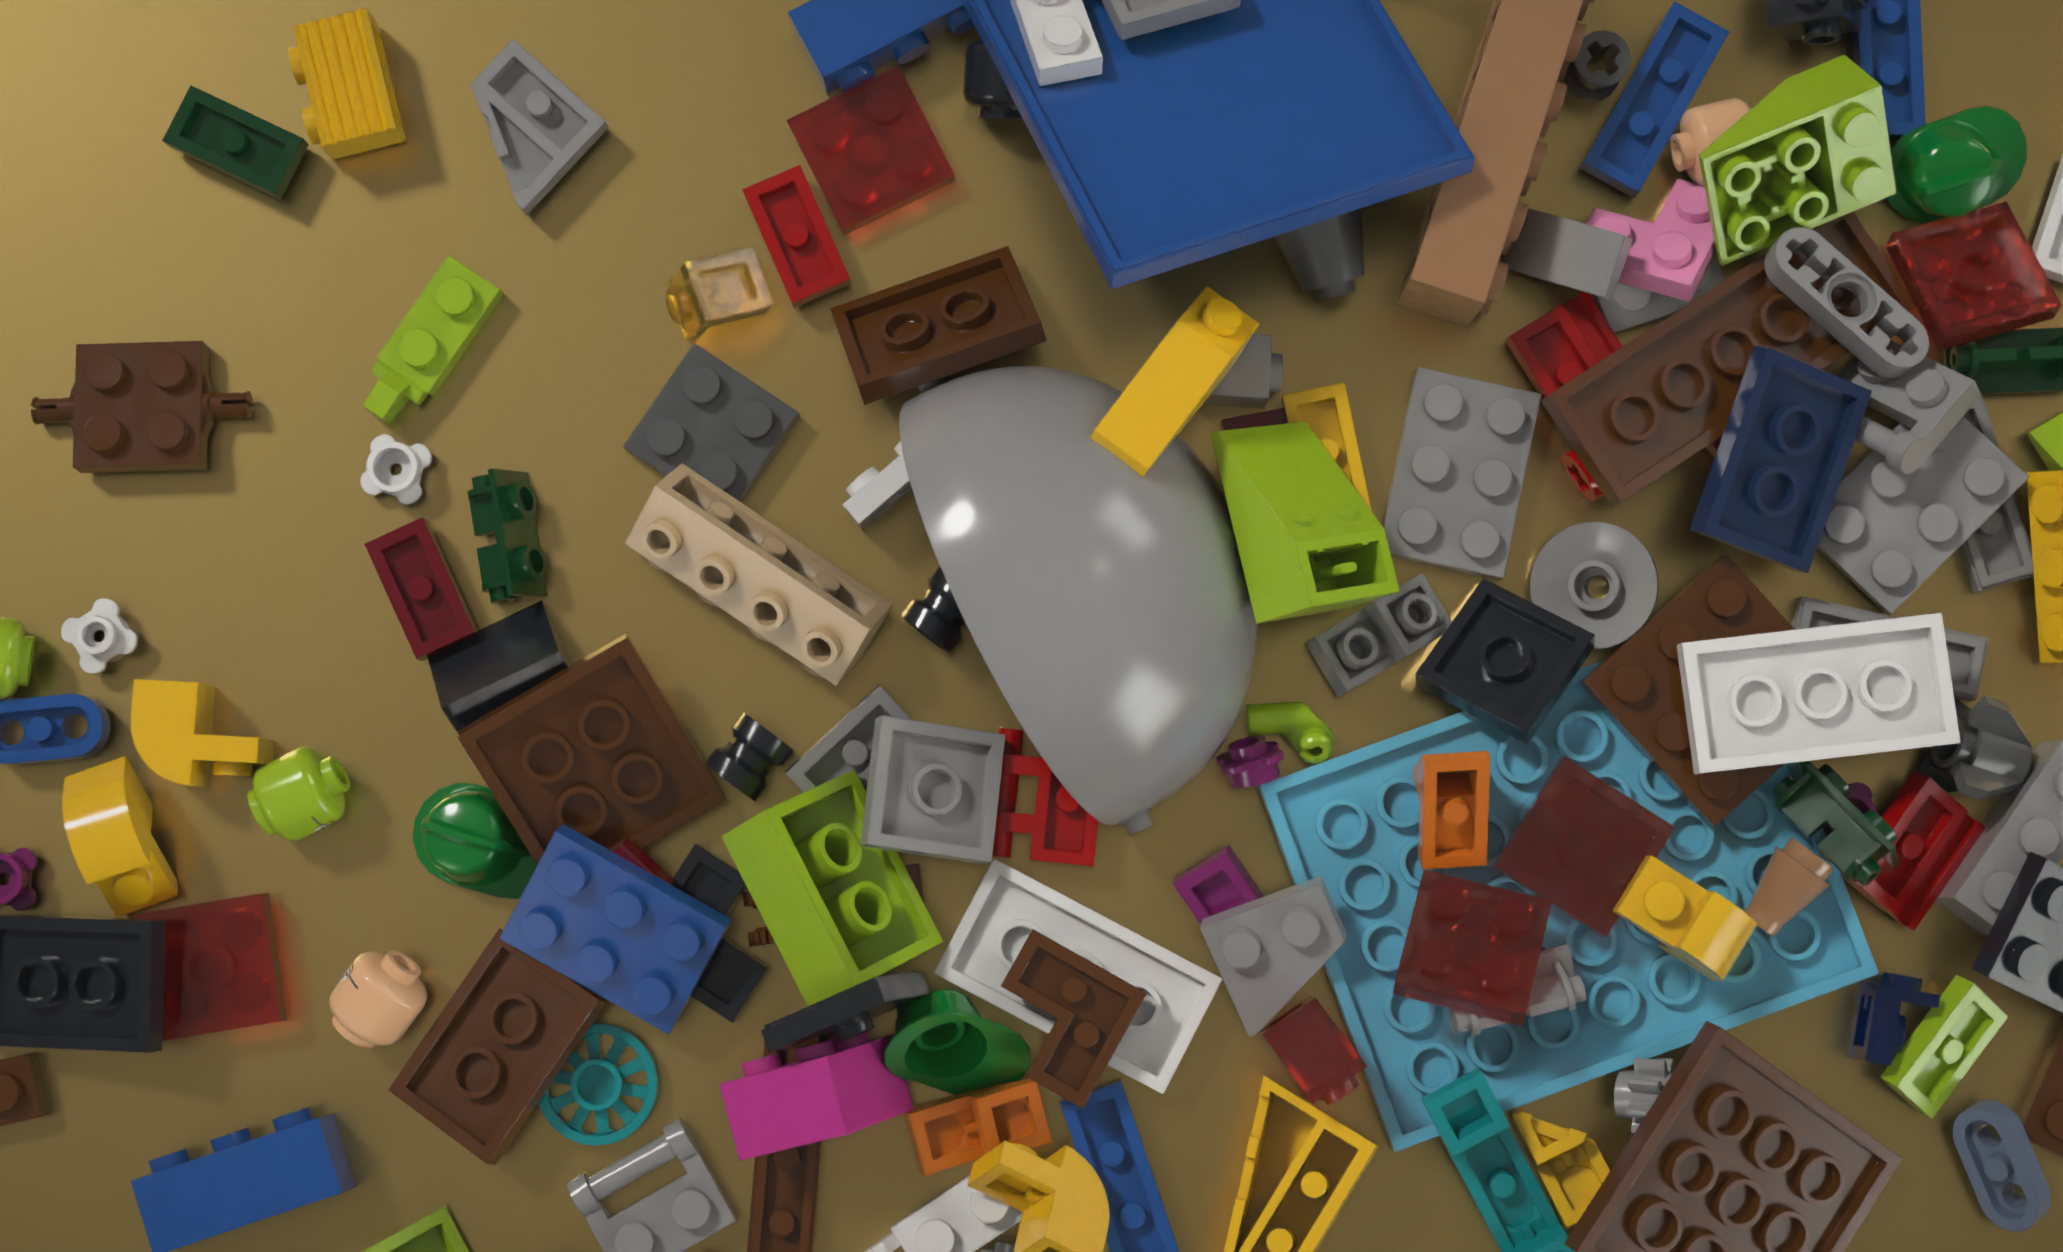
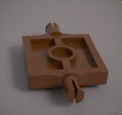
M203 341L76 344L75 383L70 397H34L31 402V406L36 409H31V417L34 424L70 422L74 433L73 468L80 473L207 469V439L214 425V419L251 418L253 410L250 407L253 406L250 391L233 393L214 392L209 380V347Z

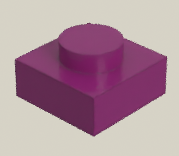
M1230 845L1177 875L1173 884L1200 925L1203 918L1264 897Z

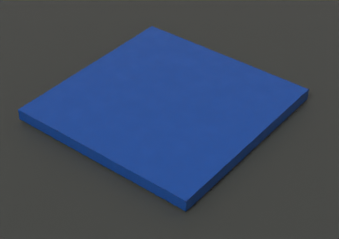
M961 0L1111 289L1472 172L1475 157L1380 0H1241L1239 8L1121 41L1102 0H1082L1103 56L1102 74L1039 87L1010 0Z

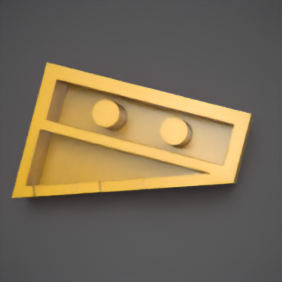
M1263 1075L1251 1136H1249L1243 1172L1223 1252H1316L1379 1145L1276 1081Z

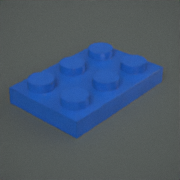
M562 824L554 832L499 939L669 1034L679 1020L732 919Z

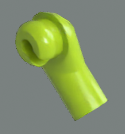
M1294 701L1246 705L1248 736L1281 734L1297 751L1300 757L1309 764L1317 765L1329 760L1332 756L1335 743L1334 734L1327 723L1308 704Z

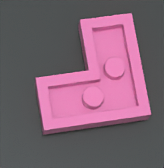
M1682 179L1676 180L1654 223L1595 207L1585 223L1633 239L1619 283L1691 302L1716 254L1705 188Z

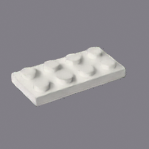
M1942 613L1693 641L1676 645L1694 774L1961 743Z
M993 859L934 974L1049 1034L1057 1019L1056 1017L1001 987L1032 929L1040 932L1147 993L1107 1065L1164 1094L1222 978L1006 864Z

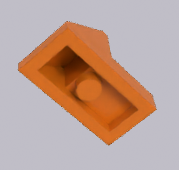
M1489 751L1422 755L1413 768V779L1419 798L1418 855L1422 870L1487 865L1491 759Z

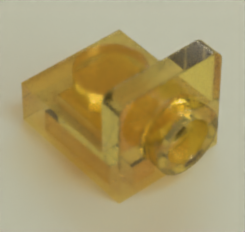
M753 247L685 262L667 282V309L671 319L676 324H680L686 340L699 338L712 326L766 314L774 306Z

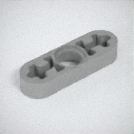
M1804 227L1789 229L1766 252L1764 268L1769 280L1876 374L1887 378L1903 376L1926 356L1929 348V338L1924 326L1816 231ZM1797 250L1802 252L1807 258L1803 266L1798 270L1788 263L1792 254ZM1824 272L1828 273L1831 277L1816 290L1812 285ZM1844 288L1853 292L1860 301V315L1857 317H1846L1840 314L1832 304L1831 294L1833 289ZM1876 315L1880 321L1866 334L1861 328ZM1894 335L1903 341L1900 352L1895 356L1886 349L1890 338Z

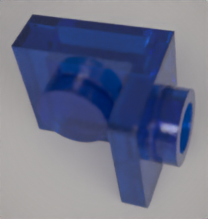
M1883 972L1881 984L1860 982L1848 1058L1891 1066L1893 1053L1898 1054L1901 1051L1906 1035L1905 1016L1899 1015L1901 1003L1939 1008L1941 995L1921 992L1923 979Z

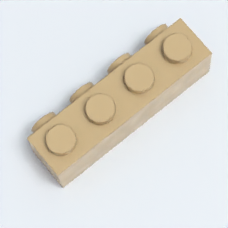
M683 463L655 485L625 541V544L641 554L650 566L668 572L693 589L702 601L709 605L720 607L745 624L754 636L763 641L773 643L800 661L803 668L809 673L825 678L835 686L860 661L893 606L889 601Z

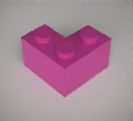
M865 1032L842 1042H837L836 1037H832L826 1041L795 1049L797 1061L782 1065L779 1053L741 1063L744 1076L719 1084L739 1161L848 1135L913 1110L906 1079L893 1075L884 1063V1049L894 1034L869 1040L868 1034Z

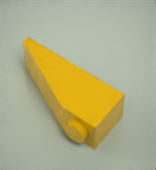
M1206 286L1177 320L1089 438L1105 447L1140 476L1144 477L1228 374L1256 331L1259 323L1241 311L1233 302L1223 298Z

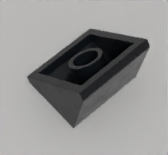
M543 600L478 630L479 634L428 657L441 709L456 732L573 664Z

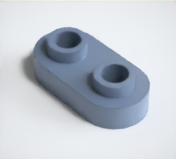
M1995 1100L1978 1101L1963 1111L1954 1122L1953 1140L1983 1212L1994 1224L2005 1230L2018 1232L2030 1228L2048 1212L2051 1205V1192L2020 1118L2010 1107ZM1988 1123L1998 1131L2001 1138L1992 1134ZM2014 1184L2022 1188L2026 1199L2017 1194Z

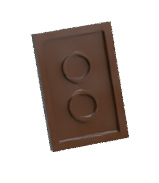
M1009 246L830 308L864 405L886 397L895 396L911 388L957 374L965 369L1008 354L1017 353L1022 349L1047 341L1041 320Z
M500 928L388 1089V1091L483 1162L490 1165L498 1163L607 1003L586 987L499 939L503 932V929Z

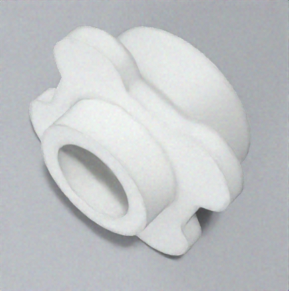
M387 434L377 436L371 442V453L367 459L366 472L360 478L363 490L372 496L380 493L396 496L398 501L405 505L417 502L422 496V488L419 484L423 470L432 463L430 450L419 443L411 447L406 446L403 443L396 442L392 436ZM394 464H400L402 467L399 475H392L391 467Z
M101 598L96 600L91 611L80 618H68L61 628L63 640L72 643L81 656L80 667L85 672L91 674L102 673L106 669L107 663L115 662L124 655L133 653L138 645L136 632L130 630L127 622L119 616L120 607L111 599ZM98 630H102L105 633V638L101 642H97L94 638Z

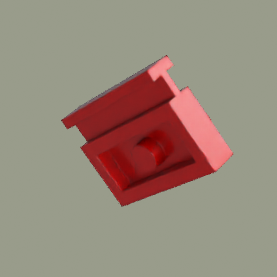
M1585 292L1579 293L1573 299L1541 316L1505 340L1532 385L1541 394L1542 400L1623 347L1591 295Z
M1913 771L1882 815V818L1898 837L1892 844L1896 847L1899 865L1893 868L1882 857L1877 862L1882 868L1881 873L1866 886H1862L1857 880L1849 882L1843 874L1841 877L1880 910L1887 912L1895 923L1915 931L1986 827L1981 822L1970 817L1967 814L1968 811L1934 780Z

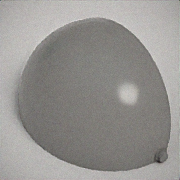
M1009 366L981 370L943 382L940 378L917 386L920 394L907 400L902 405L899 418L900 440L908 477L923 524L944 577L992 676L1039 754L1064 788L1081 807L1104 824H1119V826L1125 824L1130 835L1153 825L1148 815L1149 812L1153 811L1152 807L1173 796L1191 782L1214 758L1228 738L1241 712L1251 681L1256 656L1258 624L1255 621L1226 497L1201 458L1180 434L1176 436L1144 477L1140 476L1105 447L1090 439L1089 437L1123 393L1099 380L1079 373L1051 367Z

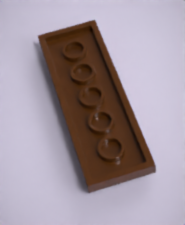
M1854 212L1812 228V230L1825 238L1908 312L1917 307V304ZM1797 250L1792 254L1788 263L1798 270L1803 266L1807 258L1802 252ZM1766 254L1541 400L1612 508L1621 504L1723 436L1754 346L1772 348L1821 370L1849 352L1845 346L1769 280L1764 268ZM1824 272L1812 286L1818 290L1831 276ZM1833 289L1831 300L1834 308L1846 317L1859 316L1861 305L1857 296L1848 289ZM1875 315L1861 329L1866 334L1869 333L1880 319Z

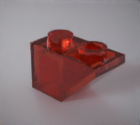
M1308 996L1271 1021L1258 1033L1300 1096L1311 1104L1320 1099L1329 1106L1348 1095L1360 1085L1355 1075L1366 1068L1367 1065L1316 997Z

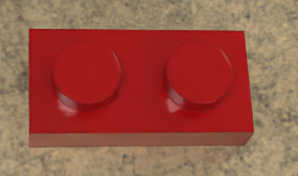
M801 165L742 189L793 308L851 284L850 277Z

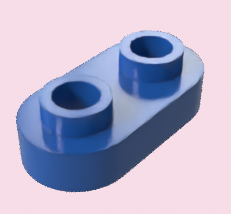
M79 694L1 700L0 763L21 765L90 757L100 751L109 738L111 723L108 712L94 698ZM82 715L87 721L88 728L81 738L76 739L71 734L70 725L77 716ZM18 721L23 726L24 735L19 743L12 745L7 738V731L11 724Z

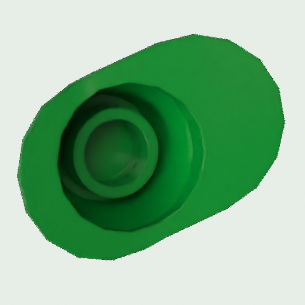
M1982 106L1963 110L1919 126L1904 134L1890 149L1896 194L1887 197L1890 206L1904 218L1920 223L1949 220L1992 204L2008 194L2020 179L2027 159L2026 138L2019 122L2004 110Z
M455 783L440 788L424 801L415 818L413 830L415 850L418 859L430 874L447 883L494 897L521 898L537 867V863L488 787L478 784Z
M948 989L930 991L931 994L897 1008L895 1034L890 1038L884 1049L885 1066L895 1076L958 1095L986 1087L1020 1081L1030 1066V1048L1023 1037L1004 1025L983 1018L972 1001L963 993Z

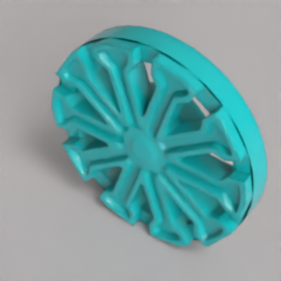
M593 1023L583 1037L587 1043L588 1060L586 1061L575 1049L567 1060L575 1068L574 1072L561 1070L553 1081L570 1085V1091L554 1097L550 1095L548 1089L539 1101V1105L552 1127L566 1138L585 1145H607L628 1137L644 1124L656 1104L659 1079L654 1057L639 1037L620 1026ZM602 1034L612 1035L614 1039L605 1059L602 1058L600 1042ZM626 1046H631L637 1052L636 1059L617 1067L616 1065ZM640 1070L645 1071L647 1074V1083L645 1085L623 1081V1078ZM626 1095L641 1098L644 1104L639 1113L634 1112L620 1096ZM577 1102L579 1106L571 1121L564 1122L559 1115L561 1109ZM609 1107L624 1121V1127L620 1130L615 1131L611 1128ZM591 1111H595L597 1131L594 1134L585 1133L583 1128Z

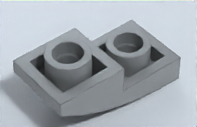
M1528 208L1519 237L1516 242L1512 241L1502 263L1509 265V270L1612 301L1633 239L1619 233Z
M1423 574L1399 586L1400 592L1375 600L1362 610L1305 643L1338 698L1439 638L1452 623Z

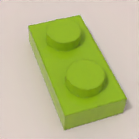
M1956 975L1880 1078L1915 1110L1933 1119L2009 1016L1975 983Z

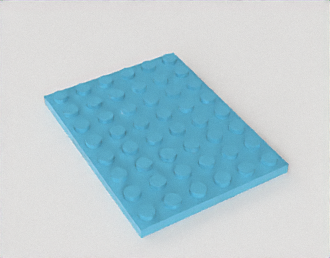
M1602 660L1578 670L1528 745L1462 711L1259 785V792L1293 884L1297 885L1322 876L1347 932L1345 943L1324 964V968L1391 1149L1396 1152L1439 1136L1421 1098L1477 1068H1480L1502 1111L1505 1112L1633 1065L1635 1057L1652 1058L1690 1044L1694 1041L1706 1021L1724 1030H1728L1879 974L1841 873L1817 848V845L1826 838L1824 829H1820L1808 840L1775 807L1778 800L1771 794L1773 788L1787 776H1791L1796 782L1803 776L1798 762L1784 764L1715 827H1708L1579 684L1583 678L1604 661ZM1489 751L1491 759L1487 865L1422 870L1418 855L1419 798L1413 779V768L1422 755ZM1791 837L1835 868L1825 881L1830 886L1788 921L1775 937L1759 926H1756L1723 982L1712 981L1658 947L1660 941L1612 912L1644 858L1649 855L1657 858L1707 891L1717 892L1743 911L1750 904L1776 846L1782 850ZM1566 944L1570 946L1574 974L1581 977L1586 992V1000L1575 1003V1010L1568 1012L1564 1008L1533 1017L1530 1015L1518 1017L1517 1021L1480 1030V1035L1472 1036L1470 1031L1453 1034L1442 976Z

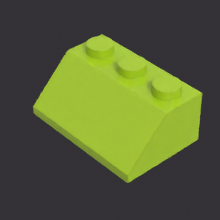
M855 769L770 807L721 836L807 1006L871 978L878 977L944 942L898 852L860 846L867 792Z

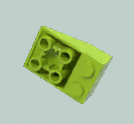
M1845 54L1786 78L1698 155L1717 259L1722 266L1771 246L1789 229L1796 227L1812 229L1896 194L1882 85Z
M1307 422L1223 430L1210 434L1256 624L1346 609L1400 592L1384 527Z

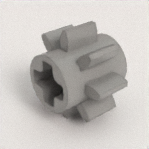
M1635 1057L1634 1070L1621 1069L1619 1071L1614 1088V1108L1618 1118L1632 1119L1631 1134L1636 1132L1673 1074V1059Z

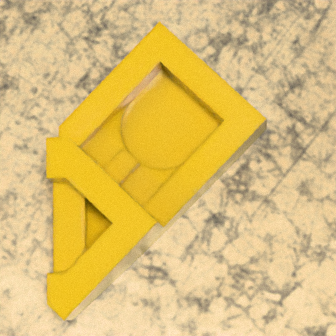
M1522 1111L1513 1114L1511 1120L1565 1230L1575 1226L1610 1172L1594 1140L1586 1138L1587 1133L1572 1128L1569 1130L1536 1119L1531 1114Z

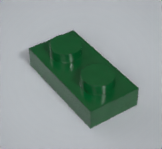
M190 85L162 140L170 148L280 200L309 145L303 138Z

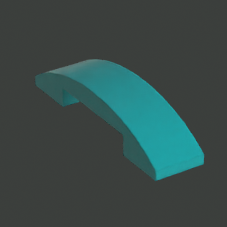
M1480 1068L1421 1098L1439 1136L1501 1252H1575L1564 1244L1568 1235L1558 1221Z

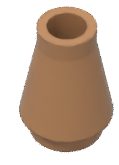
M1791 837L1782 850L1776 846L1751 902L1744 912L1754 919L1757 926L1775 937L1788 921L1830 886L1825 881L1835 868Z

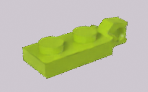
M448 255L377 356L378 361L370 373L377 377L378 381L362 406L383 422L391 425L409 399L420 405L428 394L433 397L495 309L504 293L498 287Z

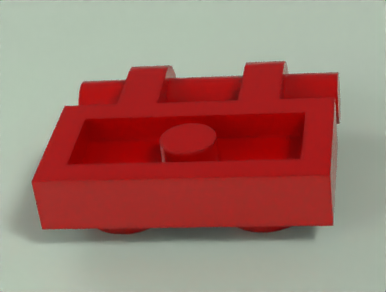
M999 728L998 734L1005 735L992 856L1011 858L1013 833L1032 835L1030 860L1094 867L1098 820L1091 816L1070 795L1042 756L1021 755L1023 730ZM1019 776L1038 777L1034 815L1015 813Z

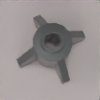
M1985 695L1972 709L1954 698L1961 743L1931 747L1932 759L1926 758L1914 772L1930 777L1946 792L1958 791L1960 794L1978 800L2014 791L2032 771L2034 756L2029 737L2006 702Z

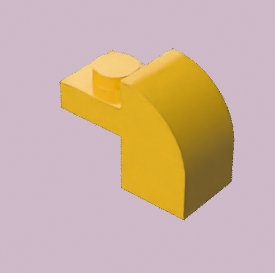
M134 679L131 735L134 745L145 764L157 775L168 781L181 785L208 788L210 763H213L212 775L252 777L253 765L264 766L273 761L275 741L259 737L212 735L215 700L214 686L199 682Z
M126 756L64 777L62 796L65 830L77 866L87 885L97 883L116 918L178 896V880L151 834L153 804Z
M1652 855L1644 858L1612 911L1660 941L1658 947L1712 981L1720 982L1724 981L1757 926L1754 919L1735 904L1715 891H1707Z
M1003 1141L973 1163L967 1186L1023 1212L1013 1252H1103L1110 1215L1107 1195L1096 1171L1074 1149L1065 1145L1044 1160L1038 1157V1154L1028 1146Z

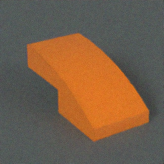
M1031 1079L995 1085L915 1106L913 1110L903 1113L918 1172L923 1176L977 1160L1003 1141L1025 1145L1031 1149L1052 1142L1038 1084Z

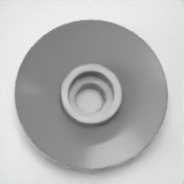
M1604 522L1576 524L1552 537L1537 556L1530 578L1532 603L1595 634V647L1593 650L1617 646L1637 633L1651 617L1659 592L1657 568L1646 546L1629 531ZM1602 575L1609 582V591L1603 598L1594 599L1589 594L1588 585L1594 577Z

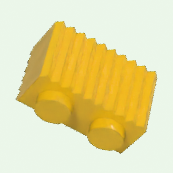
M359 8L356 11H346L342 15L334 14L330 18L322 17L318 21L310 20L306 24H296L293 26L297 46L288 48V58L297 84H307L312 106L302 108V116L311 143L313 145L321 143L322 148L333 159L405 142L406 135L403 130V123L383 47V40L380 35V28L368 9Z

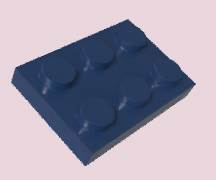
M1754 346L1690 530L1790 570L1808 573L1872 391L1772 348Z

